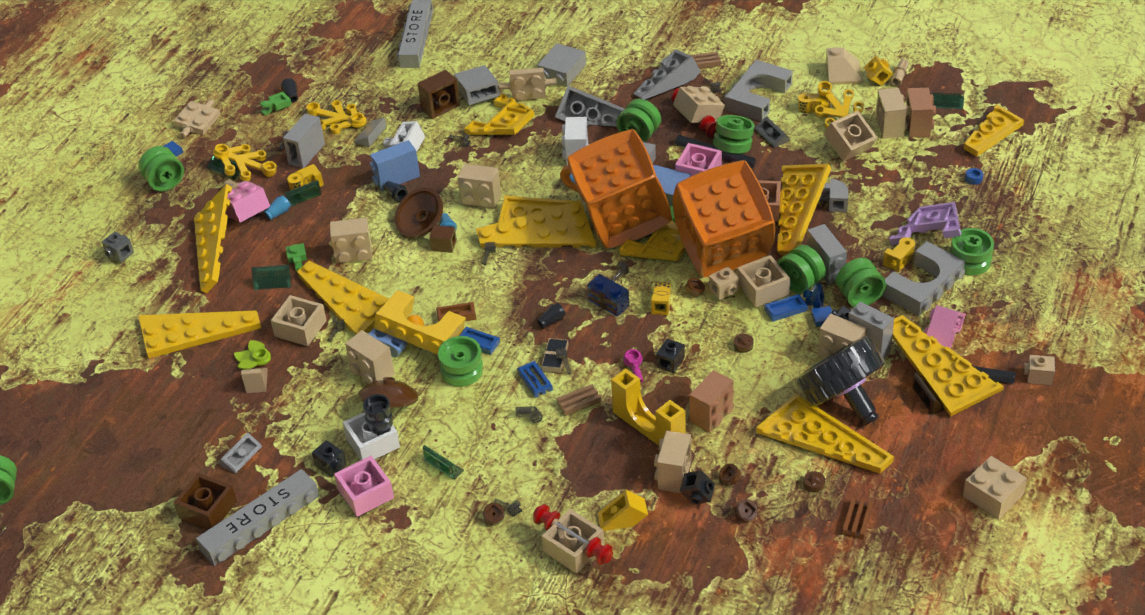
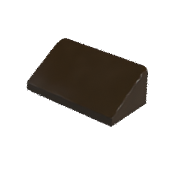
M914 373L912 388L932 415L943 412L945 409L919 374Z

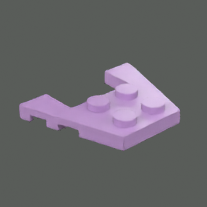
M955 202L919 207L907 219L908 224L901 226L897 230L898 234L896 236L892 235L889 240L891 245H898L901 238H910L913 232L925 233L934 229L943 230L944 238L961 236Z

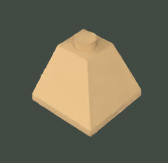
M843 47L826 48L825 65L828 82L831 85L863 83L860 63L856 57Z

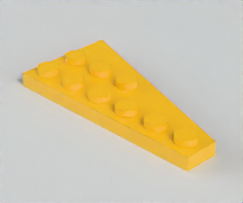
M829 164L782 166L783 177H781L782 190L780 191L779 209L781 219L779 220L780 233L778 234L777 246L780 256L788 254L793 248L801 245L832 169Z
M228 184L211 201H208L205 207L194 217L200 289L205 293H208L214 287L219 278L221 263L218 262V258L223 252V247L220 246V243L225 238L228 218L225 211L230 205V200L227 197L232 192V187Z
M581 200L476 228L481 247H504L505 245L522 247V245H532V247L590 246L596 248V242Z
M308 261L297 271L298 277L309 289L311 288L316 293L319 299L324 301L330 311L340 321H343L347 328L353 331L355 335L361 330L369 333L374 328L377 311L389 300V298L311 261Z
M257 310L138 315L148 358L261 329Z
M903 315L894 319L893 340L950 417L1003 390L1004 386L999 382L995 383L988 378L989 375L971 366L972 363L949 347H944L938 343L937 339L933 336L925 334L919 326Z
M798 394L791 397L756 427V433L877 473H882L894 460L893 455L817 406H813Z

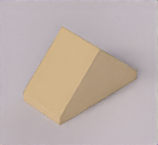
M267 368L241 370L246 393L266 392Z

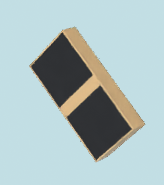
M549 338L541 366L542 371L562 372L568 340Z

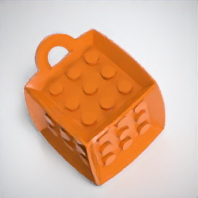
M634 129L600 139L568 156V165L564 166L561 170L560 178L567 187L578 192L586 202L592 224L606 249L623 245L627 239L632 241L640 239L672 221L671 210L665 192L656 176L647 149ZM570 174H572L575 183L570 179Z
M742 160L720 165L677 183L673 194L674 218L685 249L701 277H708L726 267H729L731 270L737 269V267L756 261L769 254L775 238L774 218L763 189L746 161Z

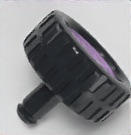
M864 336L798 376L797 382L813 406L820 405L835 396L838 398L844 395L857 418L862 420L861 424L866 426L878 419L879 413H876L875 406L861 384L866 381V377L884 365V360L872 340L868 336Z

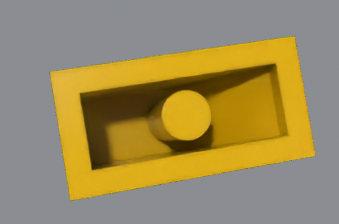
M625 490L597 514L600 528L603 531L634 527L648 516L645 498Z

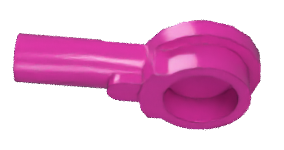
M630 349L624 354L623 362L627 367L632 368L633 374L640 378L641 384L643 383V377L639 366L643 360L642 355L638 350Z

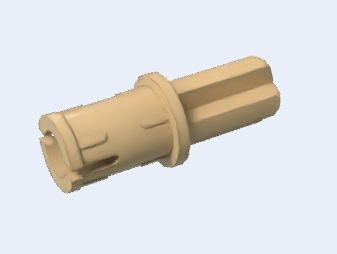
M902 58L898 66L894 68V75L891 79V83L894 86H897V84L900 86L907 74L906 69L909 61L905 60V58Z

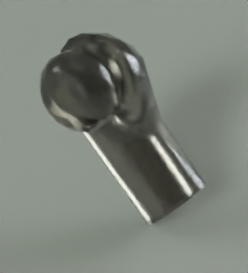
M535 406L516 407V417H527L533 423H539L543 418L542 413Z

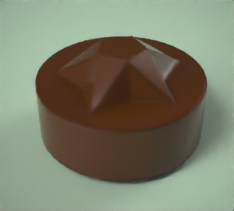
M690 278L685 285V290L689 295L699 297L704 292L705 285L698 278Z
M739 334L734 339V348L739 352H749L754 347V339L748 334Z
M734 464L724 465L719 472V479L727 486L736 484L741 477L740 469Z
M817 471L807 473L804 477V487L810 492L822 491L825 487L824 475Z
M742 500L735 507V515L742 522H750L757 516V506L751 500Z
M490 503L483 510L484 520L490 525H498L504 519V509L498 503Z

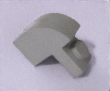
M831 179L830 183H825L819 201L829 202V212H847L848 187L839 180Z

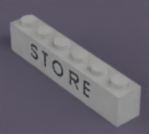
M412 0V3L409 4V13L406 14L407 23H404V32L401 35L402 42H399V51H397V61L400 62V68H420L433 14L432 0Z
M302 469L198 536L196 540L201 553L214 566L226 560L230 555L244 548L248 543L262 536L263 533L277 526L281 521L295 514L299 509L319 497L316 483Z

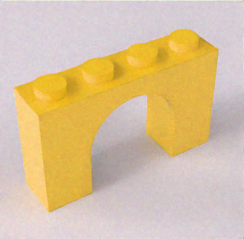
M397 290L377 311L374 329L438 355L439 347L444 341L459 336L464 330L466 317L448 311L434 325L422 326L414 324L406 319L413 311L414 296Z
M625 368L611 379L613 413L658 446L660 439H664L666 431L686 434L685 410L669 400L655 411L656 416H654L642 400L639 377Z

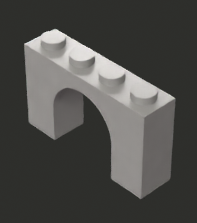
M756 60L749 66L746 73L741 75L740 80L733 85L730 92L726 93L724 97L725 110L761 122L770 112V99L749 91L755 88H769L786 93L792 85L793 71Z
M926 241L916 250L914 265L931 273L936 279L926 283H918L893 271L885 279L886 287L881 296L920 316L924 311L929 310L932 303L939 300L946 290H950L958 279L960 280L963 277L965 261Z

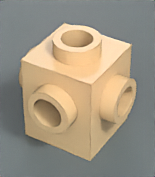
M729 267L709 275V290L719 300L739 292V276Z

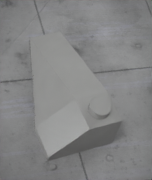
M675 49L661 61L660 64L662 66L652 72L653 76L645 80L635 91L634 95L639 99L645 100L694 80L701 71L692 56Z
M567 86L555 117L566 121V117H587V125L617 127L616 120L625 108Z

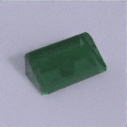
M930 92V94H933V105L936 108L963 109V94Z
M213 155L207 168L226 175L222 160L217 159ZM229 159L230 163L235 166V174L229 177L235 179L241 172L236 162Z
M318 180L285 192V197L291 206L321 195Z
M289 265L251 268L254 290L291 287L292 277Z
M426 445L422 447L424 460L455 480L464 472V469Z

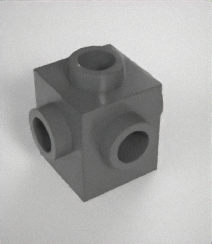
M113 232L102 241L104 254L108 258H112L120 263L134 253L131 241L125 235Z

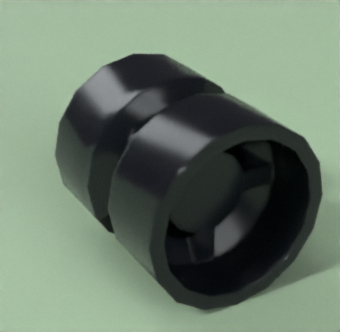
M374 394L367 397L363 403L367 428L374 433L388 431L393 425L389 399L382 394Z

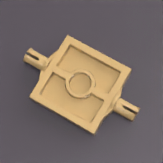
M543 68L510 70L509 82L499 83V90L510 89L512 98L515 101L546 99L545 90L547 86L557 84L556 78L546 79Z
M209 99L204 105L190 101L173 120L174 126L183 129L179 133L181 138H186L189 133L204 135L221 115L220 110L212 108L215 104L213 99Z

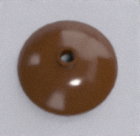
M418 188L407 194L399 203L395 213V225L398 231L409 238L422 237L432 231L433 226L438 224L443 213L441 196L431 188Z
M384 377L383 380L374 381L364 386L358 392V399L363 403L371 395L382 394L389 399L390 407L408 406L416 403L419 399V394L414 388L402 381L395 380L393 377Z

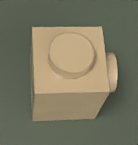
M1029 355L1028 363H1024V375H1027V383L1053 384L1055 357Z

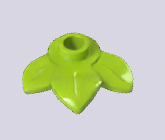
M250 340L249 350L234 353L236 360L240 362L238 365L240 369H251L257 365H265L271 360V354L265 349L264 344L254 340Z

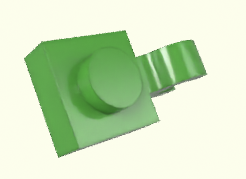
M280 92L268 97V101L260 103L265 108L261 112L264 115H268L274 108L277 111L290 106L291 99L284 92Z
M304 243L286 247L289 264H295L296 271L302 267V261L307 260Z

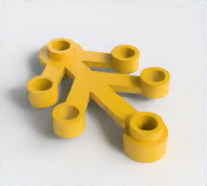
M828 81L820 82L818 84V93L826 97L835 109L817 105L815 107V115L822 117L825 114L841 118L849 115L850 102L854 97L853 90L846 89L844 91L842 106L831 92V83ZM857 101L853 105V111H859L861 114L864 104ZM831 117L826 118L824 124L825 128L829 127V124H827L828 122H834L836 120H834Z
M334 100L331 103L332 109L336 112L320 109V105L317 102H311L306 106L309 115L329 117V119L320 121L322 131L326 129L327 125L332 124L330 126L332 134H339L341 129L350 126L360 128L367 122L366 117L362 113L357 112L356 105L353 103L346 106L347 113L351 114V116L345 114L340 100Z
M218 144L213 149L214 157L222 160L225 166L224 173L228 176L235 174V166L230 163L229 159L236 162L241 172L240 179L242 181L251 180V172L247 170L245 165L261 170L266 177H273L276 174L277 165L274 162L267 161L261 164L251 160H266V152L264 150L250 153L251 147L248 144L232 148L225 144Z

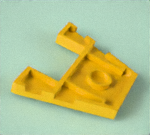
M501 93L493 102L495 107L502 109L488 123L472 120L464 128L466 135H515L535 116L534 111L522 103H516L515 99L512 97L508 98L505 93Z
M674 221L656 230L645 245L627 239L619 249L622 256L678 261L686 250Z

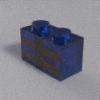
M598 274L587 284L588 300L618 317L630 306L629 290L607 277Z

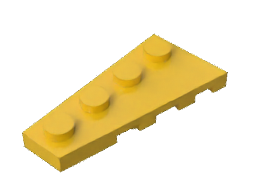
M996 104L992 113L990 112L987 115L986 120L981 122L977 131H974L966 140L963 149L978 157L1022 127L1024 120Z
M505 195L498 222L574 201Z

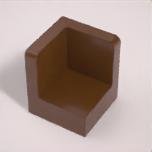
M434 225L429 237L431 250L453 253L457 242L455 227Z

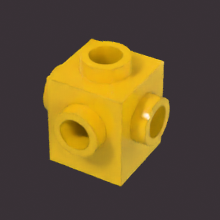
M875 56L864 66L867 78L880 86L894 75L889 68V62L884 58L880 59Z

